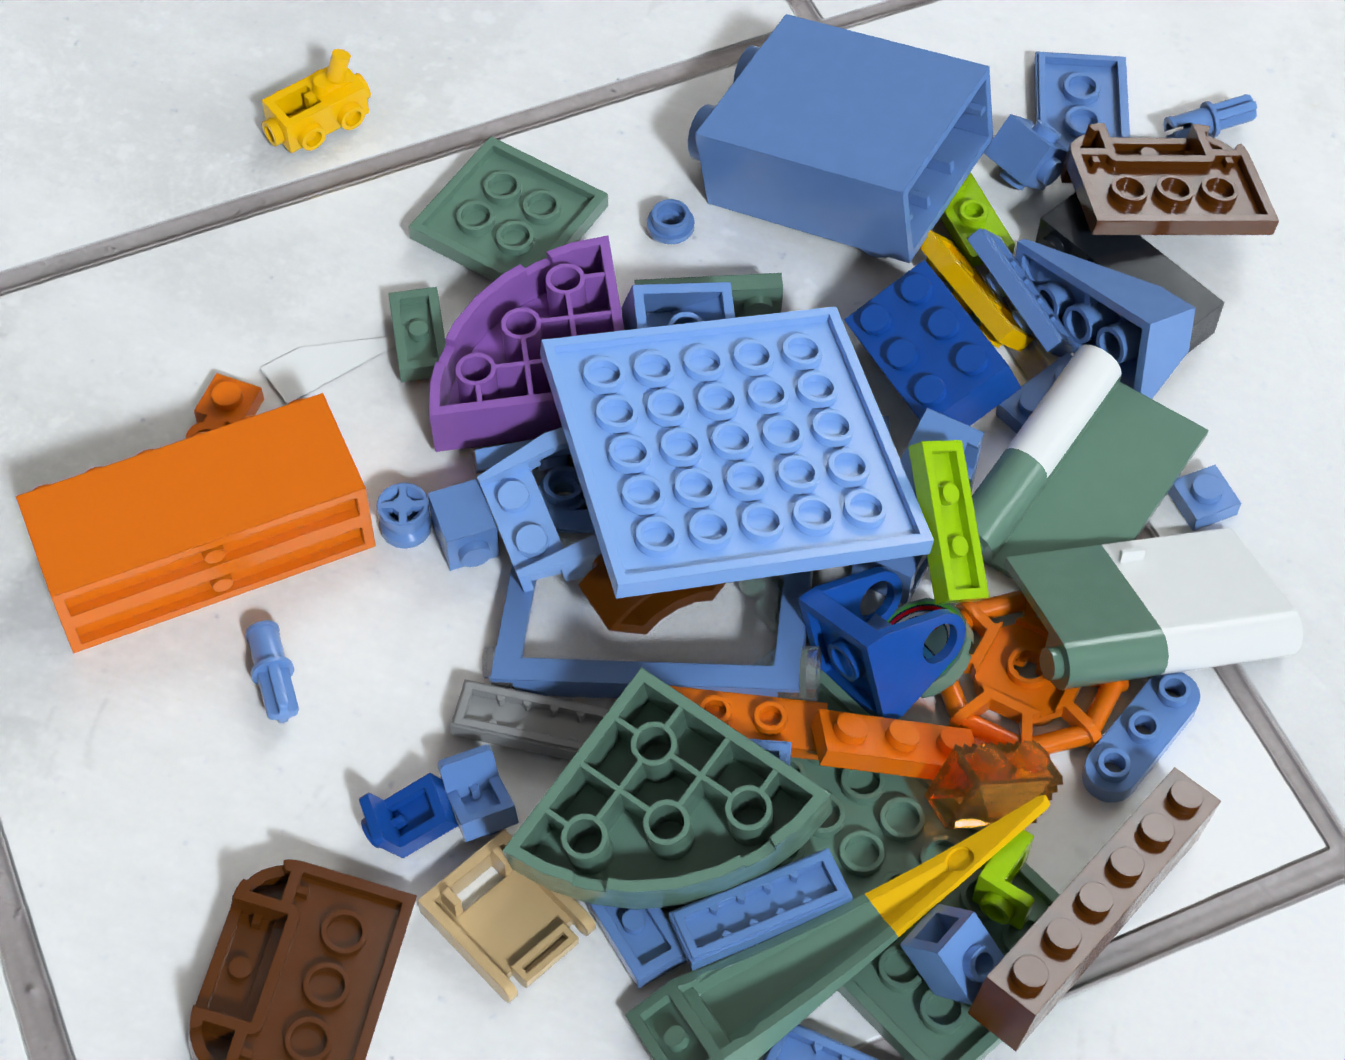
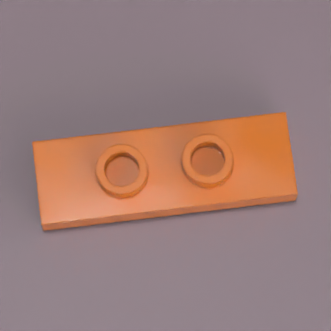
M670 686L749 739L792 742V758L818 760L811 722L818 709L827 710L828 703Z

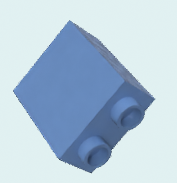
M786 14L761 47L752 45L745 49L737 63L733 84L716 106L704 105L699 109L692 121L688 135V151L691 158L700 161L708 204L910 263L926 240L929 230L932 231L993 139L990 67Z

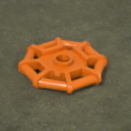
M1021 590L973 602H960L955 606L963 614L972 631H976L982 639L974 654H970L972 657L967 669L963 672L971 675L974 682V693L977 697L967 703L958 679L953 685L940 692L951 719L948 726L971 729L974 738L1016 757L1018 764L1029 765L1030 759L1081 746L1093 748L1102 738L1101 731L1119 696L1129 688V680L1090 686L1097 687L1098 691L1085 713L1074 702L1081 687L1060 690L1043 676L1040 668V653L1046 646L1049 632L1041 620L1036 617L1035 611ZM1021 611L1023 617L1017 618L1016 624L1002 627L1003 622L994 623L991 620ZM1027 662L1037 665L1035 673L1039 677L1024 678L1014 669V665L1024 667ZM987 710H991L1019 723V735L980 716ZM1062 717L1070 725V727L1032 736L1033 726H1045L1055 718Z

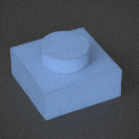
M1216 464L1178 478L1168 492L1192 531L1237 515L1242 504Z

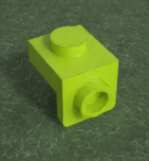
M1026 830L1021 831L980 867L982 872L978 876L972 901L979 904L982 912L990 919L1000 924L1009 923L1020 930L1028 921L1035 901L1031 895L1011 884L1026 863L1033 843L1034 835Z

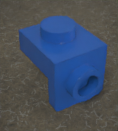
M428 773L385 800L369 792L359 798V803L365 817L361 820V826L369 842L374 847L382 848L401 858L407 857L459 826L441 778L432 773Z

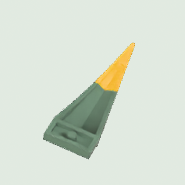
M1040 795L953 847L852 901L773 938L670 980L626 1013L625 1016L654 1060H758L1045 812L1050 806L1047 796Z

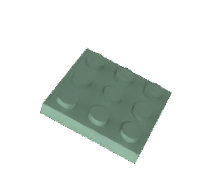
M490 136L409 225L410 239L495 281L503 273L519 264L526 268L537 261L546 259V251L579 241L608 207V193Z

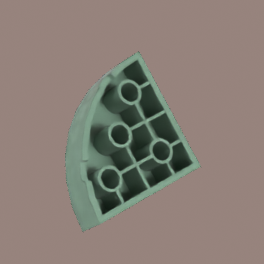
M641 667L502 851L513 870L550 891L590 904L636 910L685 906L710 895L727 891L767 873L803 847L832 814L831 793Z

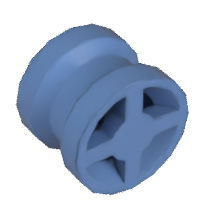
M410 483L393 484L384 489L378 497L376 505L382 537L388 544L396 548L407 549L423 543L430 535L432 528L427 494L422 488Z

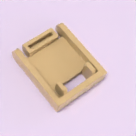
M504 829L419 898L418 905L420 913L507 1003H510L518 996L515 985L509 979L511 976L523 987H529L579 944V937L569 928L572 924L585 936H588L596 929V924L589 913L574 898L550 891L511 868L502 850L511 840L512 836ZM492 866L504 879L463 912L462 902L457 894Z

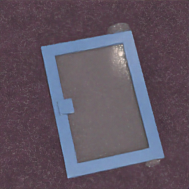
M548 509L564 548L596 534L588 510ZM512 564L496 647L485 646L482 655V674L485 679H490L492 685L543 696L618 699L642 667L669 686L818 701L821 687L820 646H806L807 631L798 601L800 596L811 590L813 571L726 583L713 601L695 602L679 608L660 620L646 635L609 631L578 586L583 578L566 582L563 574L538 579L531 581L534 590L524 593Z

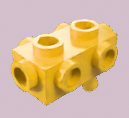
M334 49L329 66L262 99L265 120L262 121L261 125L266 138L274 147L283 144L290 153L301 148L311 151L318 148L324 142L326 135L341 127L345 130H352L363 122L365 115L369 113L368 99L371 97V92L363 76L359 73L353 74L348 68L351 55L347 51Z

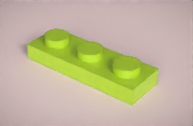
M962 440L921 441L908 446L917 501L934 539L930 554H927L935 605L972 602L989 598Z

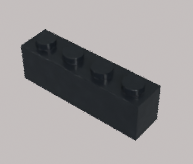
M1076 192L1040 218L1036 243L1161 286L1196 307L1189 352L1215 333L1225 302L1140 235H1092Z

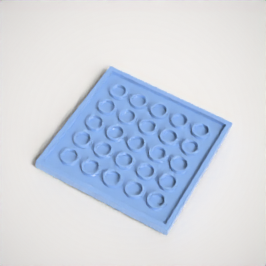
M836 306L541 340L540 356L616 599L930 554L934 539Z

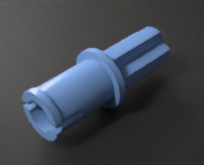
M1248 94L1215 104L1205 101L1198 109L1165 117L1163 122L1164 132L1183 127L1182 130L1173 132V134L1167 135L1166 138H1187L1192 124L1210 126L1208 136L1217 137L1221 130L1253 121L1257 117L1256 101H1253L1251 95Z
M269 620L259 621L250 625L245 632L254 663L250 674L253 682L260 687L267 717L270 720H277L278 723L288 722L289 718L296 716L299 711L291 680L294 666L292 661L285 657L278 624Z

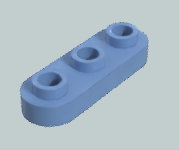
M1183 672L1152 676L1088 754L1082 770L1083 784L1092 796L1104 802H1120L1127 799L1136 790L1195 715L1200 702V690L1190 676ZM1165 690L1175 691L1178 694H1180L1181 697H1171L1166 693ZM1145 726L1152 734H1141L1135 727ZM1114 763L1122 771L1111 772L1104 764Z

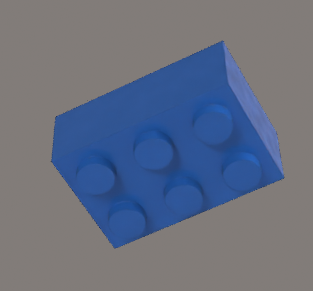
M925 259L844 319L859 342L919 421L926 409L929 408L971 426L1021 389L1009 365Z

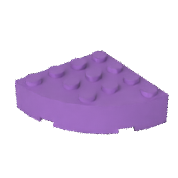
M609 235L572 242L546 251V259L537 261L526 268L519 264L503 273L476 295L454 321L445 338L446 346L438 362H435L430 381L429 417L435 452L532 440L545 432L562 427L540 356L541 340L624 330Z

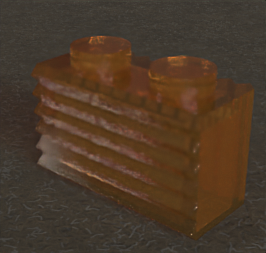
M1024 740L1022 743L1016 741L1014 745L1008 741L1005 745L1001 742H998L997 745L991 742L979 745L973 743L971 747L965 743L962 747L955 744L927 788L924 796L945 829L987 827L1037 796L1046 795L1048 800H1052V793L1058 792L1057 785H1063V776L1051 761L1048 752L1034 740L1032 742Z

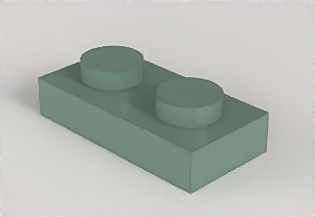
M437 287L388 293L401 382L429 379L432 377L435 362H438L446 346Z

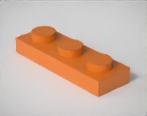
M818 709L811 722L818 760L821 766L975 785L983 771L971 729Z

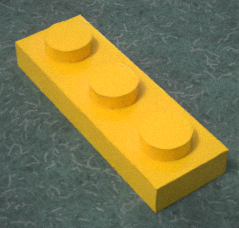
M929 230L926 240L920 247L928 257L926 262L942 282L947 280L954 288L952 295L964 310L970 315L974 313L982 322L979 329L993 346L1000 348L1002 345H1005L1018 352L1023 351L1034 340L1032 335H1028L1014 320L1010 309L951 240Z

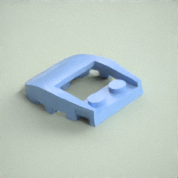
M563 427L543 433L477 476L524 593L533 591L534 587L531 581L563 574L567 582L585 577L587 571L592 570L594 560L601 554L596 534L566 548L563 547L531 471L541 465L540 460L565 448L569 450Z

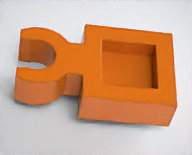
M216 373L194 409L197 424L188 430L186 439L195 433L208 432L237 422L243 417L255 415L264 401L262 388Z

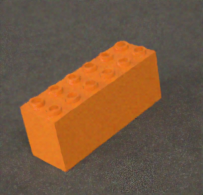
M323 393L309 398L293 400L285 406L258 415L243 417L237 422L208 432L195 433L187 439L157 449L144 450L134 457L107 466L94 467L83 474L53 484H44L30 492L16 496L50 596L73 654L376 546L366 487Z

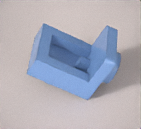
M485 744L444 758L437 763L440 778L465 842L493 835L501 829L519 823L515 805L498 774L494 754L489 745Z

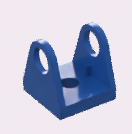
M874 567L816 586L800 596L798 601L815 664L870 716L899 719L956 658L963 646L966 629L962 618L948 609L934 610L879 630L867 624L875 613L888 621L895 613L901 601L902 582L898 575L885 567ZM880 581H886L887 595L882 605L875 612L869 615H862L860 607L866 591L872 585ZM942 624H949L950 635L944 648L937 655L931 658H924L923 647L929 634L936 627Z

